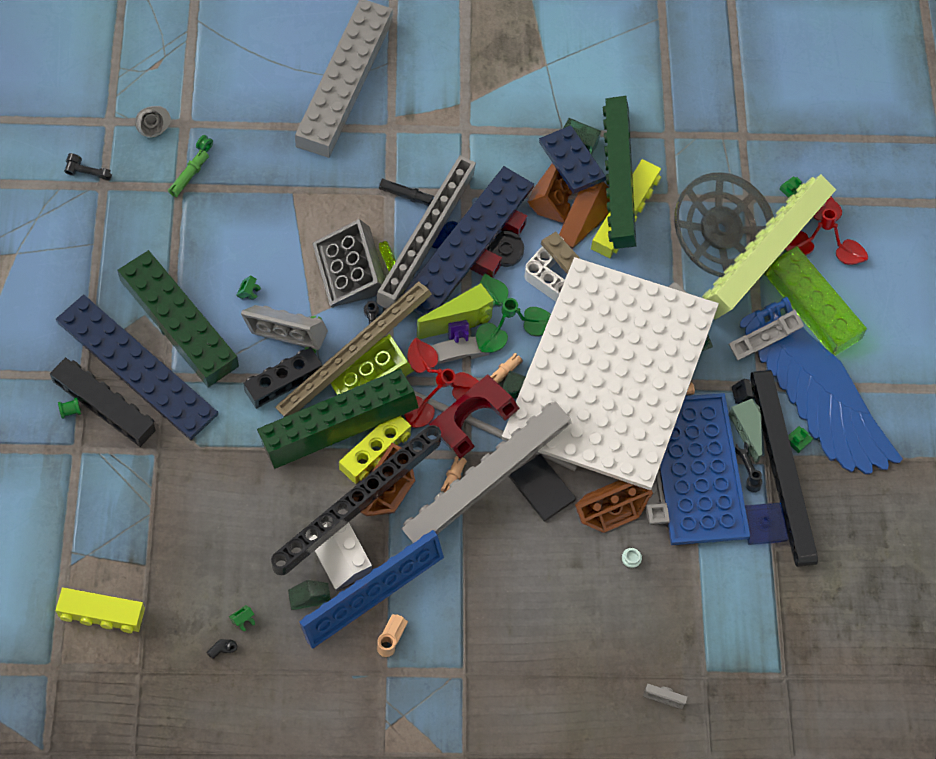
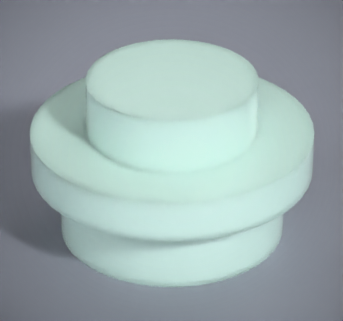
M628 548L622 554V562L629 568L639 566L642 561V555L637 549Z

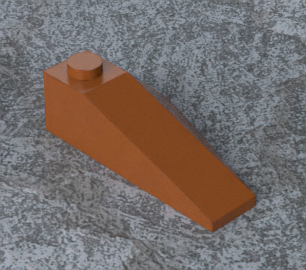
M553 163L536 184L527 202L537 215L563 223L570 211L568 197L572 194V191Z
M605 182L578 192L559 233L571 249L577 246L591 230L598 227L600 222L609 214L607 202H610V199H607L606 188L609 187Z

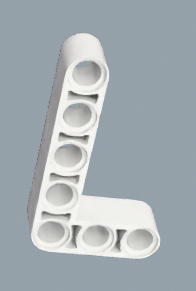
M542 246L526 264L524 277L528 283L556 302L565 279L550 270L556 261Z

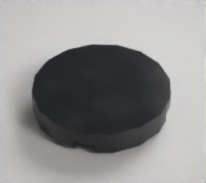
M511 231L498 233L487 248L488 251L502 257L501 266L503 267L514 266L520 262L524 254L523 241L519 235Z

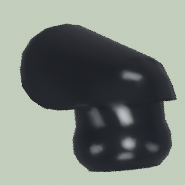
M220 639L206 653L211 659H214L220 652H235L238 646L234 640Z

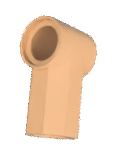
M392 614L383 633L379 636L377 651L382 657H390L394 654L396 645L408 624L404 617ZM389 642L392 646L384 648L381 644Z

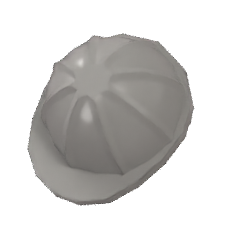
M161 106L146 107L136 116V129L143 136L149 138L156 137L168 128L171 117L167 109Z

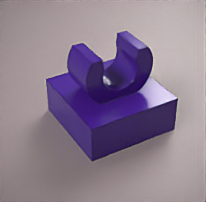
M467 320L448 323L449 340L454 339L456 343H459V338H465L466 341L469 340V323Z

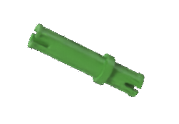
M200 149L192 161L189 160L188 166L168 189L172 196L178 197L196 173H199L201 166L209 158L208 153Z

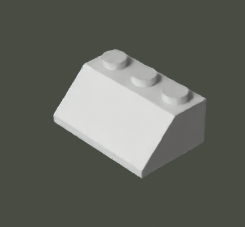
M328 522L324 527H330L332 523ZM349 522L315 550L336 591L362 579L372 571V565ZM313 535L309 540H314L317 536Z

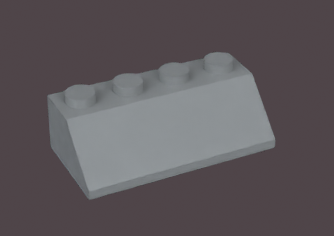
M254 305L241 312L252 334L308 348L311 347L312 349H320L328 332L324 322L319 318H308L302 314H291L285 310L279 311L268 306Z

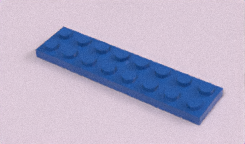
M432 530L424 534L419 540L405 547L403 551L389 558L387 562L373 569L371 573L357 580L352 586L341 591L336 597L322 604L320 608L299 621L312 649L442 560L444 556L436 532Z

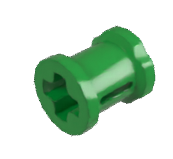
M78 398L65 403L58 402L62 419L73 414L81 415Z

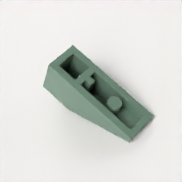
M750 399L732 406L729 417L742 441L748 444V451L753 461L757 463L762 456L761 410Z

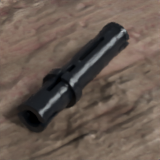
M383 178L379 185L381 186L379 190L410 199L414 203L416 201L429 206L433 200L432 198H434V195L423 193L417 188L412 189Z

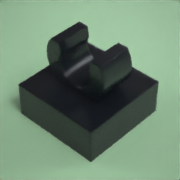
M742 379L731 387L735 404H740L756 397V395H753L752 389L754 387L750 384L749 379Z

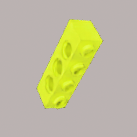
M401 416L378 425L339 461V470L355 484L360 480L362 481L376 467L391 443L399 445L410 438L411 425ZM393 434L395 435V437L388 438L386 437V435ZM378 446L381 450L374 451L372 448ZM361 459H365L368 462L365 464H360L358 461Z

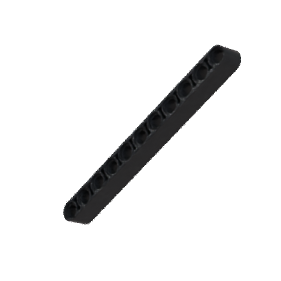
M771 370L753 371L750 374V381L754 387L752 389L753 394L756 395L755 402L761 410V427L796 567L817 565V550L773 373Z
M435 425L426 427L276 551L271 558L274 573L280 576L289 573L436 450L441 443L440 428ZM434 435V436H436L437 438H436V439H429L428 436ZM416 447H419V448H421L422 450L419 451V452H416V451H414L413 449L416 448ZM400 460H406L407 463H406V464H400L398 461H400ZM385 472H391L393 475L387 477L383 474ZM371 484H375L378 487L376 489H370L368 486ZM355 497L363 498V500L359 502H356L353 499ZM341 509H345L348 511L346 514L338 513V511ZM325 522H331L332 526L324 527L323 524ZM310 535L317 536V538L314 540L307 539V537ZM294 548L302 549L299 553L292 552ZM281 560L286 562L283 566L276 565Z

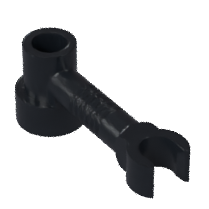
M68 154L64 170L66 174L74 176L77 171L98 176L107 181L111 180V170L80 165L82 158L79 155Z
M369 301L364 306V315L368 318L369 324H371L379 313V307L374 301Z
M744 442V449H740L738 444H736L735 452L742 458L748 472L746 488L750 492H758L762 487V474L760 471L755 470L749 457L748 444Z

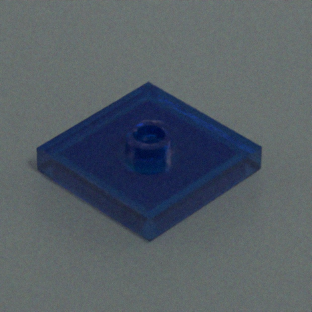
M781 502L745 505L750 538L747 539L748 545L788 541Z

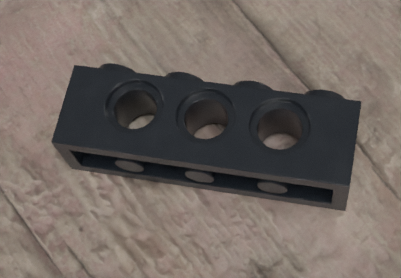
M311 347L306 350L302 349L295 356L283 359L278 365L266 368L261 374L249 377L243 383L244 391L257 409L300 386L322 366V363ZM303 366L302 369H296L295 367ZM286 375L285 378H279L278 376ZM263 384H270L268 387H262Z

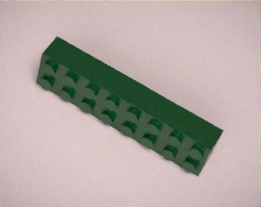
M149 250L117 270L122 284L207 387H210L239 367L238 356Z
M398 369L270 424H266L258 428L257 431L262 445L274 469L418 409L419 406L413 388L402 370Z

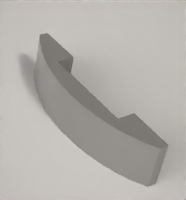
M793 310L774 322L748 335H744L728 345L738 361L785 338L804 327L796 310Z
M469 337L468 341L465 338H459V343H456L453 339L432 345L438 354L437 364L469 356L471 359L489 355V353L481 352L478 349L476 337Z
M659 468L652 487L653 494L645 506L649 524L670 522Z

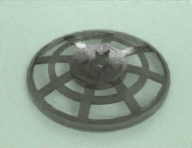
M709 173L692 181L685 187L678 198L674 212V225L679 243L692 262L709 274L717 277L725 275L699 261L698 259L702 255L712 262L722 264L723 271H725L729 264L735 263V258L728 259L726 250L734 247L740 253H744L746 249L739 243L743 234H751L750 242H754L757 239L755 237L756 234L767 227L756 226L754 216L747 207L754 199L763 211L766 223L774 217L765 197L751 183L729 173ZM716 180V190L705 193L699 198L692 190V188L703 182ZM723 181L733 183L749 194L741 201L736 196L723 192ZM688 195L693 204L689 209L687 221L679 220V210L684 197ZM715 198V207L709 211L701 203L706 199ZM723 198L732 201L737 207L732 210L723 206ZM696 208L703 215L701 224L692 223ZM742 211L745 213L750 226H743L738 216ZM719 224L725 227V232L719 229ZM680 228L688 230L690 240L697 249L694 254L686 245ZM693 230L701 231L705 239L701 245L698 244ZM710 245L719 249L720 258L706 252Z

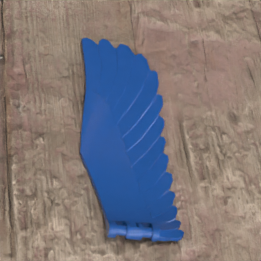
M784 297L778 303L773 302L765 306L763 310H756L745 316L740 322V328H746L745 335H748L774 322L782 316L781 309L784 308L786 314L793 311L788 297ZM768 316L770 321L765 323L764 317ZM804 327L758 351L760 362H766L767 370L772 371L773 377L776 376L779 387L782 390H786L789 401L792 404L796 403L799 417L802 420H807L808 432L814 440L819 438L821 448L830 461L836 459L844 469L853 472L856 467L868 475L873 472L872 465L881 470H888V460L893 463H900L903 458L872 417L842 362L815 340Z

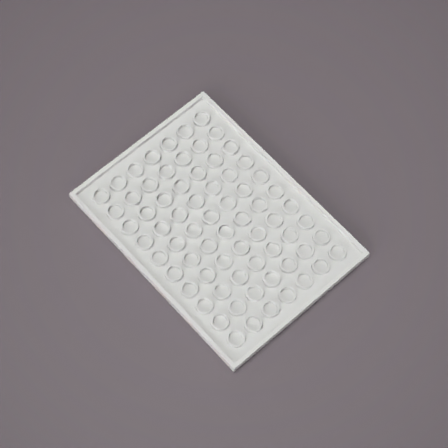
M574 257L516 400L520 409L509 417L502 440L508 441L516 429L525 427L527 425L526 422L535 415L537 417L542 413L541 410L548 403L553 404L556 401L571 418L572 423L538 451L539 453L652 490L719 303Z

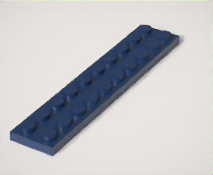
M502 167L401 295L403 296L418 282L430 290L432 295L413 311L424 316L445 303L532 191L534 183L509 168Z
M84 294L56 318V322L190 441L218 416V411Z

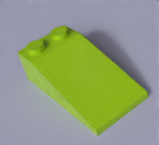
M480 283L417 319V338L424 339L448 333V323L467 320L469 328L488 323L492 318L493 298Z
M388 334L330 384L338 395L398 369L402 370L405 377L414 372L395 340Z

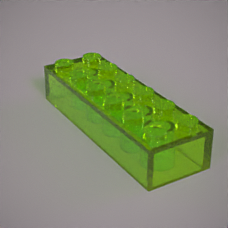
M798 246L776 258L765 271L764 275L783 298L788 297L793 310H796L798 316L834 356L863 338L867 330L866 326Z

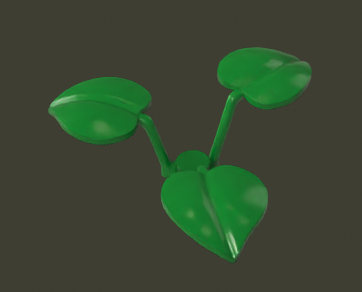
M485 274L480 283L493 298V306H502L501 312L503 316L498 327L493 323H484L479 326L476 332L478 349L484 353H493L502 349L507 343L508 335L500 329L506 317L511 318L516 313L522 321H525L523 327L528 334L542 336L551 314L539 307H529L525 310L523 317L520 312L521 309L518 308V302L514 298H508L509 292L506 285Z

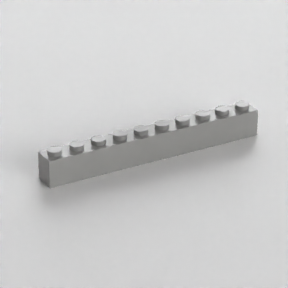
M459 155L378 290L376 304L388 309L407 289L474 176L476 162Z
M556 401L553 404L548 403L542 408V413L537 417L535 415L526 422L527 425L522 429H516L507 442L502 441L496 446V451L491 455L490 453L486 454L480 460L481 463L476 467H470L461 480L456 479L450 484V489L445 493L443 491L434 498L435 501L432 504L424 505L415 518L410 517L403 523L404 527L401 529L413 543L432 530L439 534L572 423L571 418Z

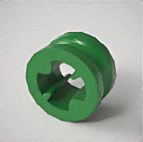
M202 135L196 143V148L208 152L213 145V140L206 135Z

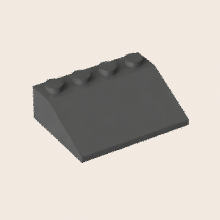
M358 219L312 243L331 307L372 298L377 295L385 280L371 229L366 223Z

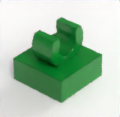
M793 176L780 186V190L789 198L797 193L796 189L802 184V181L798 177L795 178Z
M251 275L245 278L236 296L241 299L247 296L251 300L256 299L258 296L253 293V290L257 292L261 290V287L255 284L257 279Z
M800 426L788 435L791 447L798 454L813 440L809 433Z
M246 605L228 616L232 623L239 626L242 631H246L244 622L247 620L251 625H255L254 619L251 618L254 613Z

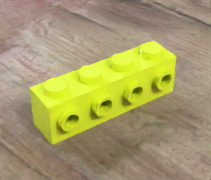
M62 587L55 611L63 621L72 622V620H77L81 624L88 626L98 624L105 629H112L114 627L120 628L121 631L126 633H133V631L139 632L145 607L143 602Z

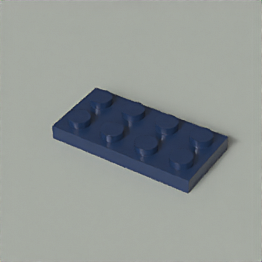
M571 125L539 138L540 145L573 194L606 181L605 174Z

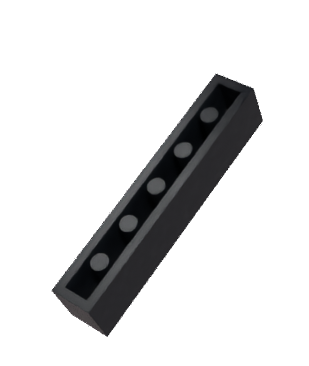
M65 357L50 373L53 383L73 398H78L80 403L139 447L156 431L155 421L146 414L144 416L139 412L140 410L132 403L129 405L125 402L121 394L113 393L106 383L98 382L91 372L82 370L75 360L70 361Z

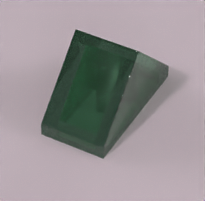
M509 371L502 388L513 399H516L526 377Z
M306 580L288 590L291 610L318 606L331 600L329 586L326 582Z

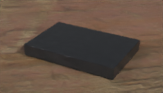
M541 454L509 475V478L544 522L576 500V497Z

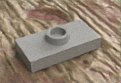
M647 684L643 696L679 709H683L687 700V696L675 693L671 688H660L651 684Z

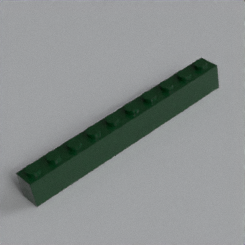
M627 96L605 98L606 106H603L604 117L606 116V119H603L604 130H607L604 133V141L607 143V146H604L605 156L608 157V160H605L606 171H609V174H606V183L609 185V188H606L607 199H610V202H607L608 213H611V216H608L609 228L611 227V231H608L609 242H613L614 249L637 247Z

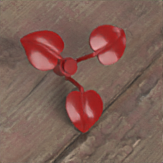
M832 196L813 216L814 219L820 222L812 236L809 238L805 232L800 231L784 249L792 255H808L814 250L815 246L811 241L815 238L820 228L822 227L824 230L834 228L836 242L839 246L836 250V257L844 264L854 265L868 260L866 250L858 242L846 239L841 244L836 221L841 218L842 209Z
M417 337L409 346L408 362L417 373H422L425 370L429 373H437L436 383L438 386L424 401L421 397L416 396L419 408L404 414L406 421L412 428H420L427 425L433 419L435 412L434 407L427 402L441 387L445 388L449 385L453 387L452 395L458 400L479 382V380L468 373L459 372L455 374L449 368L443 371L441 369H430L437 365L438 354L432 346L419 340Z

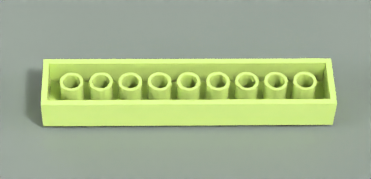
M822 174L816 178L811 177L806 183H802L796 189L797 193L787 199V205L782 206L776 212L777 216L771 218L766 223L767 227L756 234L755 237L757 239L754 242L751 241L745 247L746 251L734 259V265H730L723 272L725 275L719 277L713 283L714 287L703 294L702 297L704 299L719 303L714 320L731 311L836 191Z

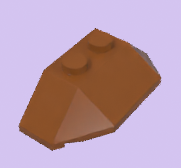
M391 443L374 470L401 449V447ZM400 460V461H398L400 464H406V463H407L406 460ZM413 469L360 513L365 516L395 513L415 483ZM385 472L383 475L388 477L393 474L391 472ZM371 484L368 487L370 489H376L378 486L375 484ZM361 497L354 498L356 502L363 500Z
M618 480L586 494L575 506L582 524L605 533L639 518L653 492L652 490Z

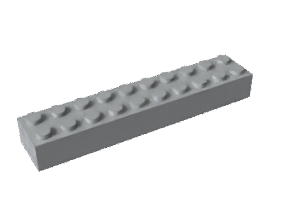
M359 0L295 134L297 148L330 158L393 22L392 8L367 0Z

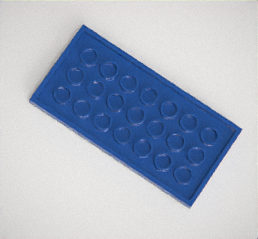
M725 393L685 396L660 465L664 500L667 503L670 520L668 530L671 545L749 539L750 532Z

